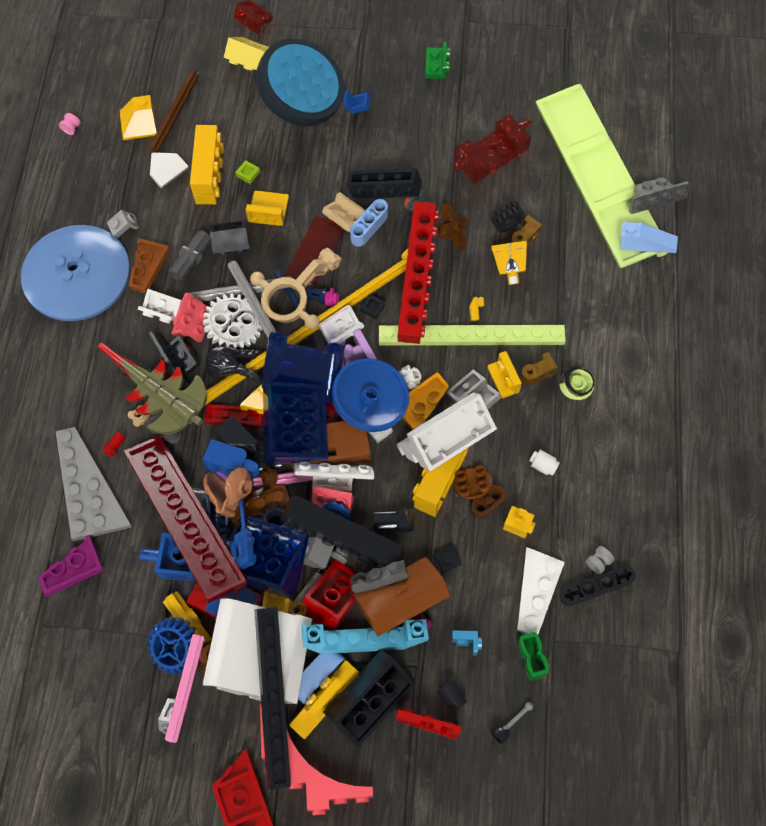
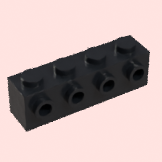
M417 168L350 171L347 187L353 199L419 197L423 182Z

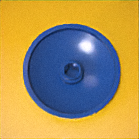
M359 359L345 365L337 374L332 387V401L340 417L352 427L366 432H381L392 428L402 419L408 408L409 391L401 374L391 365L376 359Z

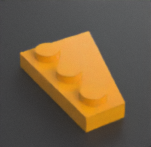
M438 372L409 392L408 408L402 419L411 430L426 422L449 389V385Z

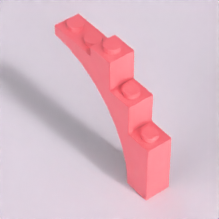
M260 705L261 758L265 760L262 710ZM287 729L291 787L289 788L302 789L303 784H306L307 811H312V815H325L326 810H330V801H334V804L337 805L347 804L348 799H356V803L369 802V798H373V787L352 786L337 782L322 775L309 765L296 749Z

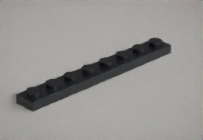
M278 607L254 609L267 789L269 790L291 787Z

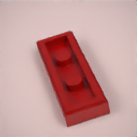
M207 404L205 424L221 425L233 415L243 427L262 428L264 414L257 413V410L248 409V411L241 410L240 406Z

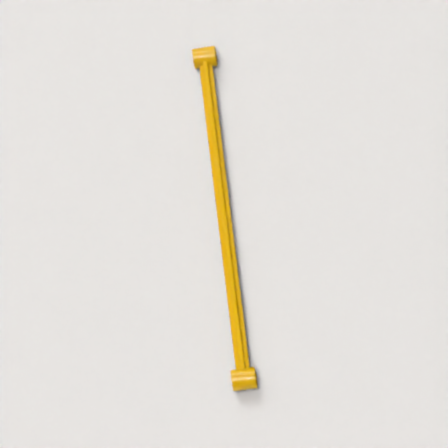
M408 249L403 252L400 262L319 315V324L347 305L354 306L369 294H372L406 271ZM304 325L282 340L283 349L275 351L271 347L244 366L254 372L317 331L319 326L315 329H309ZM232 374L207 390L206 404L247 377L239 374Z

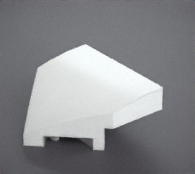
M151 154L150 176L160 188H163L188 169V165L178 154Z

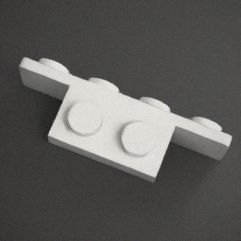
M294 463L295 475L313 476L312 489L316 486L332 490L351 491L353 478L374 479L373 468L367 465H360L358 467L348 464Z

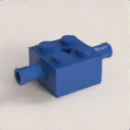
M162 533L159 550L141 548L140 552L143 553H140V561L157 562L155 573L160 579L196 582L184 559L181 558L182 556L169 533Z

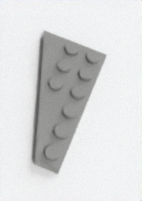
M72 427L56 431L71 539L77 541L85 539L88 535L94 537L131 528L130 522L76 428Z

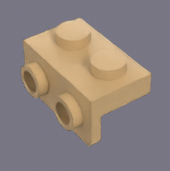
M339 192L336 195L335 201L325 206L322 213L340 225L344 230L350 232L351 226L366 210Z

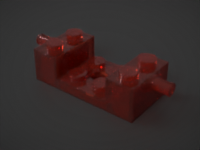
M509 114L497 121L495 131L480 141L472 144L468 139L460 144L454 151V161L456 162L453 165L454 170L458 172L462 169L474 183H477L528 151L531 136L525 129L532 125L531 121L527 119L520 124ZM494 151L496 154L489 155L487 152Z

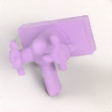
M360 329L353 332L354 342L357 346L352 347L349 344L345 346V343H341V345L336 346L333 358H336L338 355L342 356L346 365L359 359L377 360Z

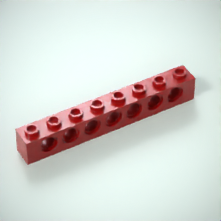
M414 201L398 327V342L420 344V339L425 336V327L422 326V322L427 319V310L424 309V305L429 302V293L426 292V288L430 287L431 276H428V271L432 270L433 259H430V254H434L435 243H432V238H436L437 227H434V222H438L439 211H435L436 203ZM418 254H423V255H425V256H424V257H418L417 255H418ZM420 270L423 273L418 274L415 271ZM414 287H420L421 289H420V290H414L413 288H414ZM416 303V304H418L419 306H418V307H412L411 304ZM411 320H414V321H416L417 323H416V324H410V323H408V322L411 321Z

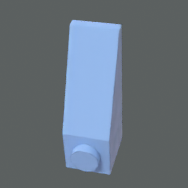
M623 222L621 250L677 252L678 236L643 223Z

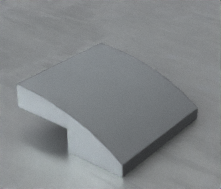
M474 369L446 392V395L454 404L473 392L480 394L487 409L501 399L500 393L488 385L486 379Z

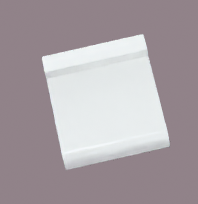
M473 392L407 433L408 437L399 442L397 447L401 455H406L409 460L415 463L419 462L421 467L432 471L497 428L481 395Z
M220 599L203 680L204 686H215L218 690L237 695H247L251 699L261 701L254 609H263L265 607L234 599ZM278 611L285 704H297L307 648L303 647L301 626L311 625L312 619L302 615H292Z

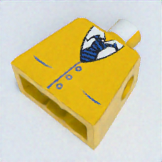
M522 241L491 246L499 275H507L508 285L519 284L518 273L526 271L527 242Z

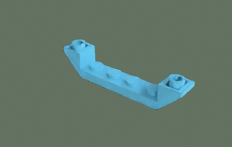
M426 619L407 620L404 622L403 627H394L378 637L372 628L323 631V624L301 626L303 647L320 654L404 650L429 640Z

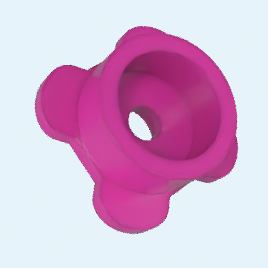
M334 288L326 291V306L333 307L339 303V294L335 293Z

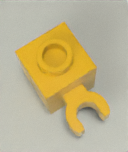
M512 506L503 530L526 538L527 533L532 534L536 524L532 522L534 515L528 513L527 510Z

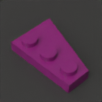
M90 535L83 539L84 542L77 548L71 549L69 551L70 554L63 560L57 561L38 577L46 597L104 571Z

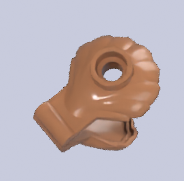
M238 467L233 470L225 482L215 473L208 472L203 480L206 495L209 496V500L216 506V513L228 518L235 516L238 501L243 500L252 490L251 474L246 468Z

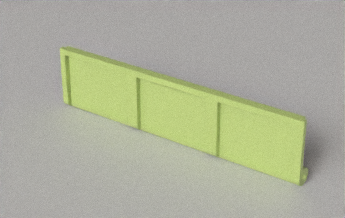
M577 84L537 100V108L619 268H624L653 255H657V257L666 255L667 252L621 250L623 222L643 223L657 229L658 227L649 210L635 214L629 213L631 198L637 196L633 192L635 184L582 85Z

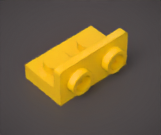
M507 352L499 353L498 361L488 365L487 368L501 398H506L519 393L522 383Z

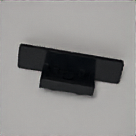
M151 330L149 332L152 338L151 341L160 351V357L167 363L169 372L173 375L176 367H180L184 380L181 390H185L191 385L187 376L200 366L199 361L184 336L178 335L168 344L161 333Z

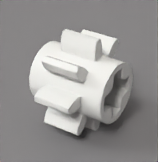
M409 365L401 368L402 370L399 373L405 380L409 390L416 388L421 380L420 371L415 367L410 368Z

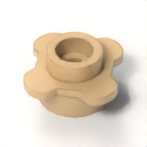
M136 409L128 412V418L133 420V425L136 427L144 425L150 415L137 414Z

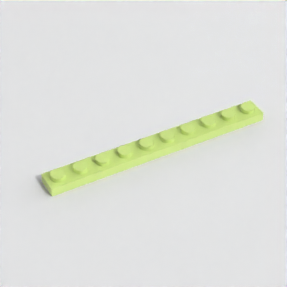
M399 325L379 326V345H565L564 325H422L425 327V336L420 339V344L398 342Z

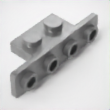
M660 177L634 185L633 192L637 196L631 198L629 213L635 214L686 199L690 183L686 181L673 185L667 179Z

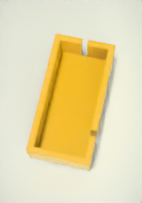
M196 125L190 186L196 204H217V197H220V187H218V184L222 181L220 168H223L221 154H224V143H222V134L218 132L217 125Z
M469 447L432 471L424 468L421 475L423 477L421 484L417 483L413 490L414 496L412 500H414V508L436 517L443 503L440 499H445L455 479V473L459 471Z

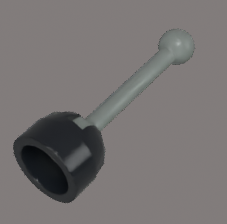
M527 702L525 708L506 726H495L490 731L492 737L502 745L509 737L508 729L527 711L532 710L533 704Z

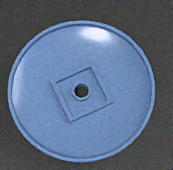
M90 225L67 226L47 234L28 252L21 269L22 289L31 305L45 316L61 321L84 320L104 312L120 298L129 280L130 262L121 242L108 231ZM72 265L78 266L76 270H69Z

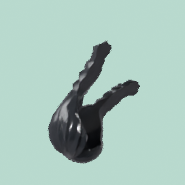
M225 346L216 347L206 356L205 370L214 379L239 374L261 385L263 384V378L248 367L238 364L235 359L238 357L255 359L264 353V350L254 351L249 349L238 350Z

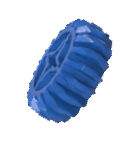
M165 618L161 622L156 623L149 632L151 636L146 639L151 643L146 648L151 650L148 656H153L154 661L152 664L158 663V670L164 669L165 673L171 672L172 675L182 673L191 638L195 634L196 628H190V622L184 623V618Z

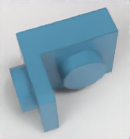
M452 631V643H456L457 646H469V643H472V655H477L478 650L482 649V638L478 637V631Z

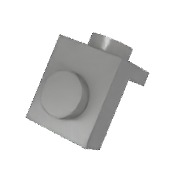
M120 210L107 222L112 235L116 238L120 237L130 227L136 230L139 228L135 215Z

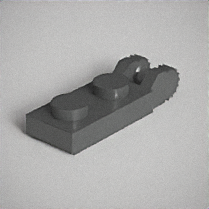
M402 560L392 562L381 568H374L366 573L358 572L351 576V588L353 592L360 593L406 579L408 577L406 563Z

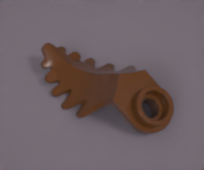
M264 468V471L261 473L263 485L252 488L251 492L243 499L244 511L250 504L274 491V484L277 483L278 479L275 468ZM239 504L236 508L235 516L232 518L235 528L239 526Z

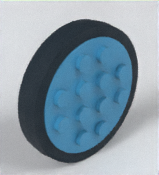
M291 38L274 43L262 55L256 71V84L262 100L275 115L291 124L307 127L320 125L331 118L342 103L345 86L338 65L326 51L309 41Z

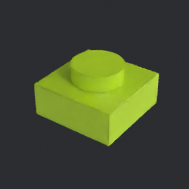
M245 160L235 174L236 177L251 184L260 173V168Z

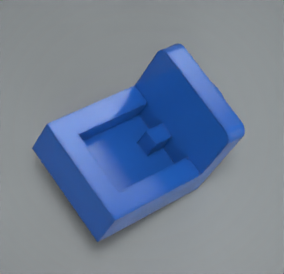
M349 90L344 93L343 105L351 114L369 110L371 96L368 92L352 96Z

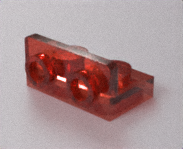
M246 0L236 3L234 19L258 34L260 33L261 25L271 22L273 15L253 1Z

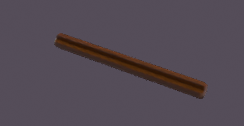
M195 70L189 72L151 142L150 149L153 152L160 150L197 81L199 73Z

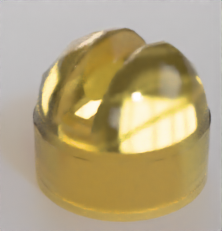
M301 601L293 602L289 608V614L304 616L307 611L306 605ZM299 607L301 610L295 614L294 611Z

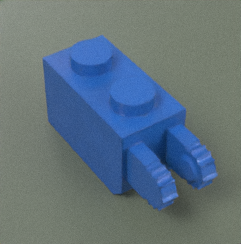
M211 439L202 459L206 470L212 473L220 472L228 477L233 470L239 467L246 468L254 479L260 475L258 464L248 459L244 449Z

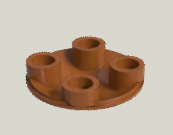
M479 465L459 470L455 473L453 487L456 494L462 498H479L485 495L492 486V477L484 466Z

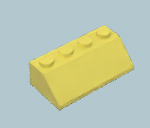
M229 37L224 58L229 59V63L235 65L242 64L244 65L243 68L253 71V69L257 70L262 55L269 47L244 37Z

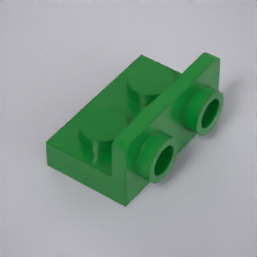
M443 42V48L426 47L425 78L445 79L446 72H449V61H446V59H449L450 48H447V42Z

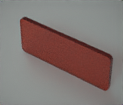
M316 216L284 276H290L296 280L313 260L318 259L323 249L328 247L330 250H334L344 229L333 221ZM315 276L309 284L315 287L320 276Z

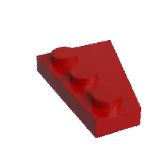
M408 708L398 709L396 721L454 740H457L459 737L461 726L448 721L436 720L435 717L430 715L415 714L416 711Z

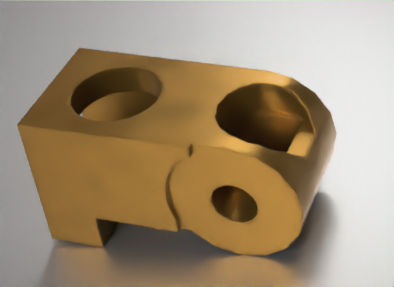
M528 215L523 221L521 230L514 232L512 235L511 243L526 241L528 247L541 233L542 224Z
M549 352L542 355L541 361L523 367L521 381L524 384L533 385L556 374L558 367Z

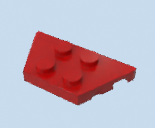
M244 750L238 759L228 767L224 775L212 786L225 826H274L247 750Z

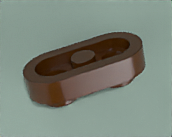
M498 485L491 486L485 495L472 501L471 513L477 518L488 516L504 503L506 498L505 490ZM492 495H498L499 498L495 500L492 498ZM481 506L484 510L478 511L477 507Z

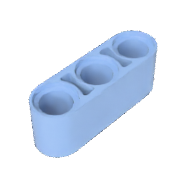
M375 200L351 226L350 238L354 246H363L387 220L388 204L385 200Z
M340 653L319 654L302 673L298 699L305 704L307 699L312 694H316L320 689L321 683L327 677H330L346 658Z

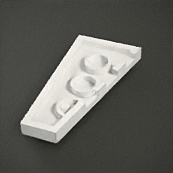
M526 547L517 631L524 634L535 632L538 635L565 562Z

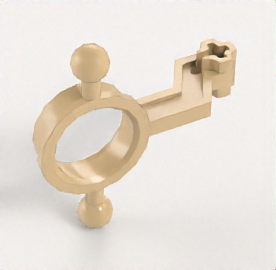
M327 247L320 252L318 259L313 260L296 280L281 277L268 283L261 272L252 273L250 277L251 283L264 288L261 304L269 318L281 323L293 322L300 317L305 321L307 328H317L319 318L305 312L307 303L305 288L315 276L325 275L329 269L331 271L337 269L342 258ZM289 287L297 290L301 298L300 304L294 312L287 315H278L271 310L270 299L278 289Z

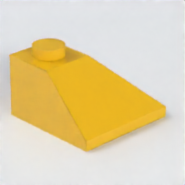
M150 95L133 97L120 110L123 140L156 135L155 112Z

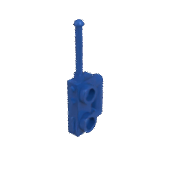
M239 500L242 528L239 533L234 535V541L229 546L230 554L238 568L244 570L255 564L256 555L253 552L254 537L251 530H248L245 525L244 501Z

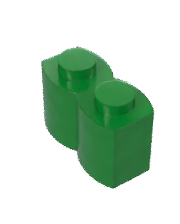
M535 632L520 636L517 647L521 658L524 660L526 676L530 681L545 678L549 672V665L542 653V643L539 636Z

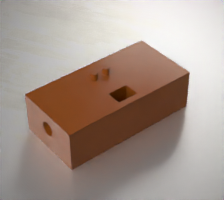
M345 421L287 430L293 471L294 463L309 462L310 464L328 463L330 465H355L371 462L367 432L358 430Z
M427 557L407 567L408 577L406 579L355 595L361 613L377 637L450 597L444 578Z

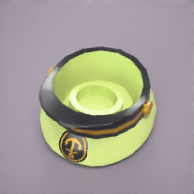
M570 367L562 375L559 386L562 393L568 398L582 400L592 394L594 378L585 368Z

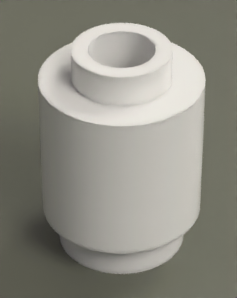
M541 449L539 452L534 451L529 460L532 462L531 467L545 475L550 474L551 476H553L560 462L556 461L557 458Z

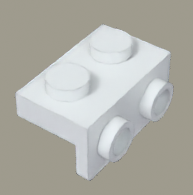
M148 289L143 306H139L138 310L143 311L142 315L151 318L155 315L160 317V321L170 324V321L175 320L182 300Z
M349 305L318 325L326 341L332 346L345 343L347 338L354 336L353 332L364 328L363 323L358 321L353 309Z

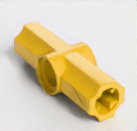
M175 592L167 596L163 603L172 616L177 619L184 618V623L190 622V628H196L195 634L204 636L202 649L206 645L211 644L212 639L201 625L202 622L192 608L187 606L181 595Z

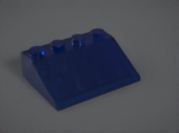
M267 382L263 389L265 464L285 465L327 460L325 385Z
M245 516L246 528L251 530L254 537L253 552L256 555L254 565L244 570L240 569L246 579L247 586L291 600L300 581L309 535ZM241 517L226 544L229 552V545L234 541V535L241 531Z

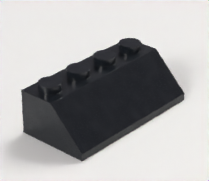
M380 650L323 711V714L358 748L416 684L394 658Z

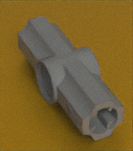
M198 231L188 245L182 246L178 259L168 271L174 279L182 281L193 266L196 267L200 263L202 253L211 243V238L206 232Z

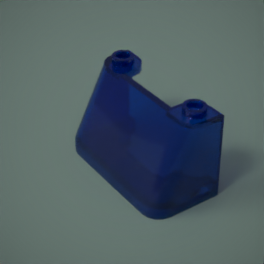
M271 332L268 338L262 377L263 390L324 403L333 402L332 387L337 374L344 367L346 345L333 342L326 345L324 350L287 344V337L283 333Z

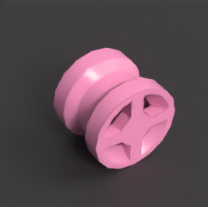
M66 113L64 120L59 123V127L65 133L74 135L76 127H79L81 122L75 115Z

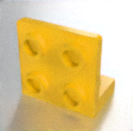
M254 191L251 205L247 204L246 206L248 222L283 226L289 195Z

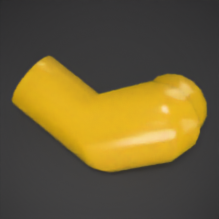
M474 297L469 306L471 321L480 320L479 307L484 306L483 297Z

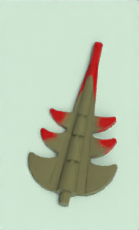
M103 342L98 345V349L109 356L138 385L132 393L126 396V400L140 401L149 396L147 402L136 409V413L153 415L161 410L163 411L155 422L148 425L150 430L159 434H173L183 430L188 424L202 425L203 419L199 417V412L206 404L207 391L205 384L199 376L196 375L191 385L181 391L184 380L180 367H176L173 375L164 381L163 379L166 375L164 360H161L159 365L150 373L117 354Z

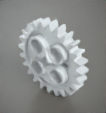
M231 293L230 298L223 294V300L216 297V303L211 301V307H206L207 313L203 315L204 332H209L207 338H213L212 344L219 342V347L225 345L234 349L236 347L243 349L244 345L250 348V342L255 344L256 338H260V332H262L263 328L246 298L242 300L240 294L237 298H234L233 293ZM228 309H235L236 312H230ZM247 320L250 324H244L242 321ZM216 321H223L224 324H218ZM235 332L238 336H231L229 333Z

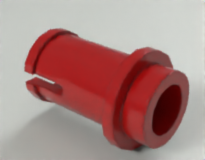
M116 432L107 445H103L104 449L102 451L109 457L116 455V451L126 438L121 433Z

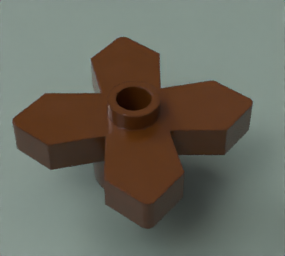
M450 203L443 204L442 215L445 221L436 225V234L440 239L448 240L452 238L454 247L459 251L466 249L467 240L462 230L467 229L468 219L463 214L457 216L455 208Z

